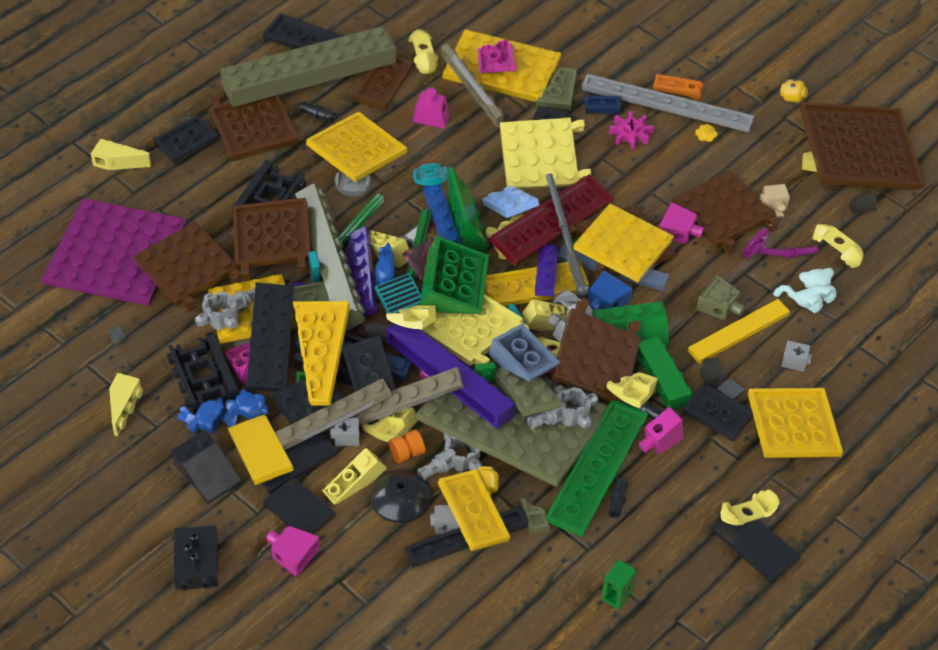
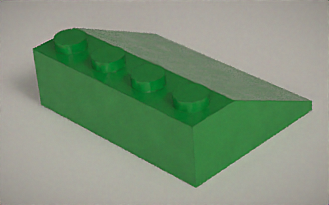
M449 167L448 206L463 246L485 254V250L488 248V239L483 236L484 226L483 223L479 222V210L475 209V196L472 197L470 189L453 167Z
M437 236L428 249L420 305H435L436 312L480 314L482 312L489 255Z

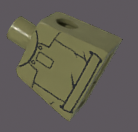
M716 275L698 297L696 310L724 320L731 312L741 316L745 306L738 303L740 297L739 290Z

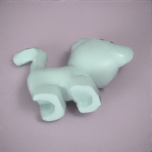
M826 268L802 272L799 274V278L804 282L807 289L795 292L789 285H781L776 288L773 294L775 297H779L782 292H787L789 297L794 299L798 305L811 310L813 313H817L823 306L822 301L831 303L836 297V289L831 285L834 270Z

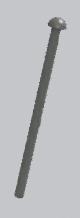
M549 173L546 175V179L559 220V228L562 230L568 253L566 256L576 286V293L579 296H586L589 293L590 286L585 285L577 255L573 249L574 245L553 175Z

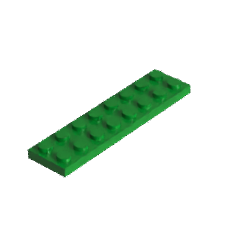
M611 400L599 421V427L585 446L546 515L545 520L549 524L583 538L648 418V413L619 401Z

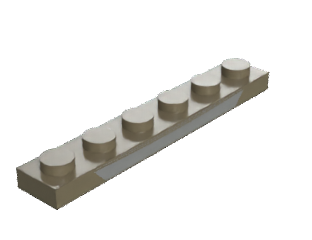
M448 44L441 46L444 60L497 128L500 127V122H503L504 117L503 111L495 106L493 98L485 93L483 85L477 83L475 75L467 70L465 62L458 58L455 49H451Z
M455 367L391 391V397L350 418H359V426L464 388L460 370Z
M382 378L332 403L330 406H326L275 432L285 451L391 397L392 394Z

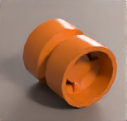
M416 429L404 434V438L399 435L389 439L391 453L398 464L408 461L410 455L417 457L425 454L424 442Z

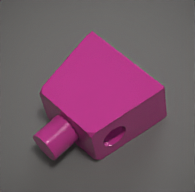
M433 88L427 89L426 92H421L416 104L413 122L445 129L449 119L446 97L436 94V90Z
M672 202L659 225V229L674 236L673 242L684 244L688 243L691 235L701 238L704 232V227L696 225L697 215Z
M670 407L645 427L646 438L639 443L642 451L646 453L653 448L658 454H661L684 439L683 420Z
M291 526L287 527L282 534L272 530L266 539L267 542L273 544L271 547L272 557L296 577L320 549L318 536Z

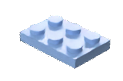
M514 186L505 187L503 191L492 192L487 197L482 198L484 206L506 218L539 206L537 198Z

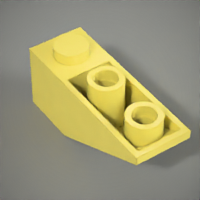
M100 139L91 152L93 166L107 170L151 166L149 152L112 141Z
M369 231L371 252L377 257L380 255V247H385L388 242L391 245L394 256V267L400 268L410 260L411 252L405 239Z
M532 299L521 315L529 329L537 331L554 330L557 327L554 328L548 322L550 316L557 314L563 319L568 316V308L564 305Z
M117 373L109 388L112 425L115 436H118L120 430L125 428L127 417L133 413L135 402L141 398L143 392L140 379Z
M365 448L323 492L334 505H337L374 482L387 467L374 453Z

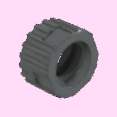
M118 325L108 330L110 338L116 345L125 340V335Z

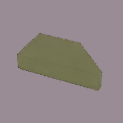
M524 498L521 499L520 503L523 514L528 521L527 528L529 534L549 531V522L545 520V509L528 503Z

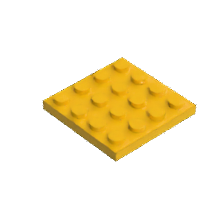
M360 112L308 138L306 142L307 146L354 182L407 153L406 146Z
M609 204L577 240L573 249L639 283L672 243L674 236Z
M282 274L211 288L208 289V293L215 295L219 292H227L231 296L238 291H250L255 288L256 282L285 285ZM254 301L251 302L247 309L239 312L238 326L236 328L225 327L221 330L216 329L219 344L251 338ZM292 314L291 329H294L296 327Z
M825 388L749 389L748 397L764 458L842 456L843 450Z

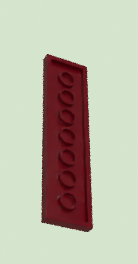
M591 174L558 193L568 226L588 219L611 204L615 199ZM552 198L491 235L489 241L513 266L563 235L561 228H559V220Z

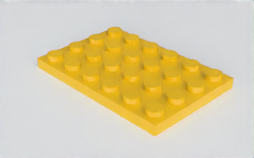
M464 30L455 51L458 58L465 62L467 70L475 75L478 84L481 83L486 90L534 102L539 97H542L543 91L548 87L561 59V53L507 40L515 48L518 71L480 73L478 48L487 44L495 46L499 41L506 39ZM447 64L443 72V79L462 83Z

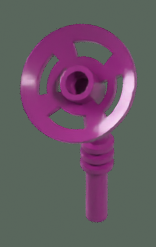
M764 228L750 240L742 256L748 258L758 252L759 254L781 256L787 259L789 257L797 258L799 255L817 254L818 247L769 248L765 243L770 231Z

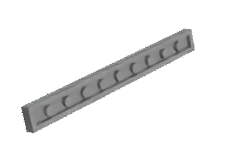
M590 74L586 75L582 84V90L603 96H620V100L745 132L750 131L754 120L753 115Z

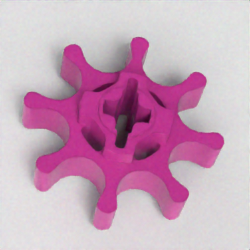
M629 111L627 119H622L615 115L614 124L618 126L611 125L609 134L618 135L616 136V145L623 141H628L631 144L630 148L634 149L636 141H641L648 145L649 136L645 134L652 135L654 126L645 125L647 121L646 115H643L640 119H635V117H632V111Z

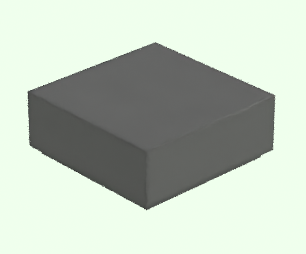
M731 378L717 388V391L734 400L744 394L745 390Z

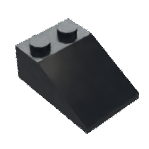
M205 430L171 450L173 465L208 504L242 483V480L218 444Z

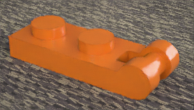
M656 74L653 90L688 96L693 100H699L703 90V83Z

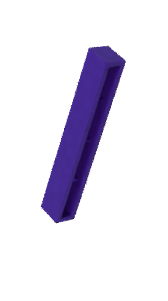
M395 323L387 328L386 342L430 377L457 367L460 370L464 388L450 393L493 427L498 429L514 417L515 403L510 398H507L496 387L485 381L482 376L472 371L468 365L463 364L455 355L445 350L441 344L436 343L428 334L420 329L407 328Z

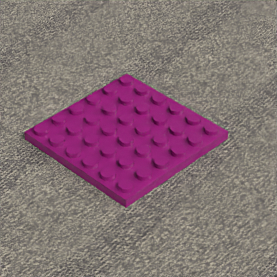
M82 198L42 277V283L150 306L158 286L134 262L133 256L186 227L187 220Z

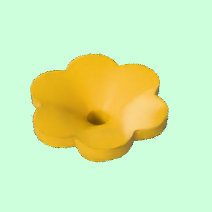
M709 124L701 125L695 131L700 141L712 142L718 136L715 128Z

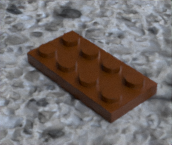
M396 56V63L370 70L355 93L354 100L386 110L414 67V61Z

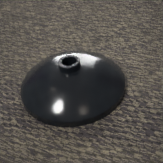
M403 469L392 470L381 475L374 482L370 492L371 505L380 517L396 523L410 522L421 517L428 510L432 497L431 488L422 476L416 472Z

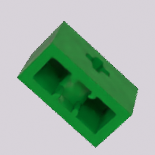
M618 560L604 577L602 600L618 610L622 608L633 593L636 570L630 564Z

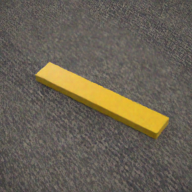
M777 299L688 347V352L701 364L789 316L790 311Z

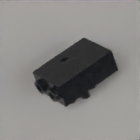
M217 525L174 528V582L176 589L189 590L191 588L210 589L218 587Z

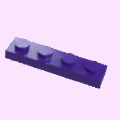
M548 244L539 250L535 296H554L559 246Z

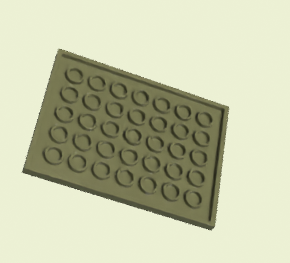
M489 352L484 355L490 359V362L495 363L496 370L501 369L497 362L489 355ZM475 363L469 366L472 371L475 369ZM543 375L541 376L553 392L554 388L559 385L563 386L566 390L570 389L560 383H554L553 380ZM495 380L488 382L509 398ZM447 393L428 400L416 413V420L445 434L456 437L472 447L478 448L557 487L599 427V421L608 406L599 401L591 406L589 417L592 423L586 429L582 428L579 424L572 427L566 426L561 421L555 425L544 423L535 429H531V426H528L527 418L536 414L523 417L515 406L514 417L496 429L452 393ZM568 403L566 409L570 408L577 411L579 405L575 406L574 404L571 405L570 403Z

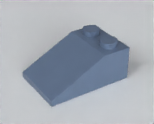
M523 323L492 339L489 355L501 368L527 381L533 380L560 364L554 355Z

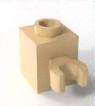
M786 185L764 186L763 194H760V200L770 210L775 211L776 218L784 217L783 211L787 209L790 198Z

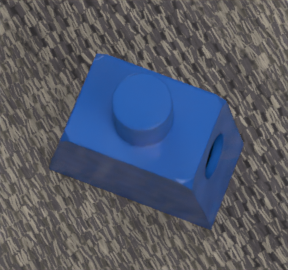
M604 270L589 290L588 305L592 310L624 306L631 301L632 288Z

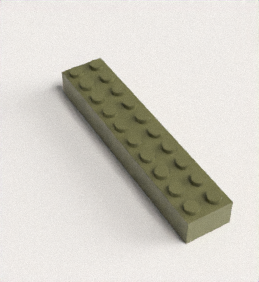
M381 26L220 69L221 83L232 106L235 107L396 63V47L385 28Z

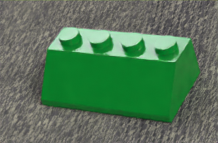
M662 301L592 310L593 317L624 331H627L628 323L632 324L633 319L639 321L640 327L636 336L641 337L640 341L659 336L662 343L664 342L666 346L669 345L667 315Z

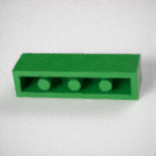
M659 336L640 341L636 356L646 374L658 378L656 392L665 408L670 407L673 411L684 408L693 396L692 390L684 382L682 372L676 368L674 358L668 354L666 344L662 343Z

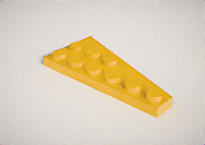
M349 301L293 302L296 322L298 324L301 354L304 361L303 366L306 374L309 402L311 406H330L350 303Z

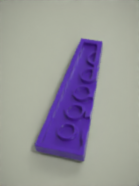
M365 226L350 233L347 264L352 271L350 276H352L356 283L354 289L359 293L361 299L358 301L365 310V313H363L364 318L377 312L370 233Z

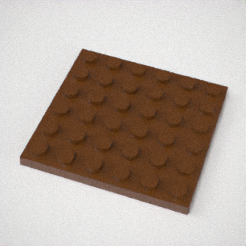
M801 102L799 108L821 184L923 189L925 183L900 108Z

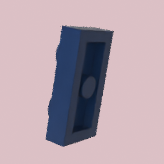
M585 96V113L620 114V96Z

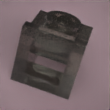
M706 358L702 361L700 378L703 379L704 384L713 389H717L723 384L724 374L719 358Z

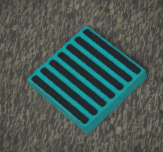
M410 273L375 286V291L387 313H399L401 309L420 305L421 294Z

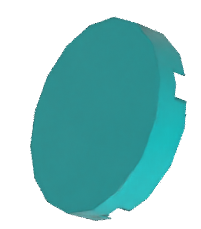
M437 163L423 164L419 166L418 170L415 168L412 173L414 182L424 186L441 184L449 177L447 167H441Z

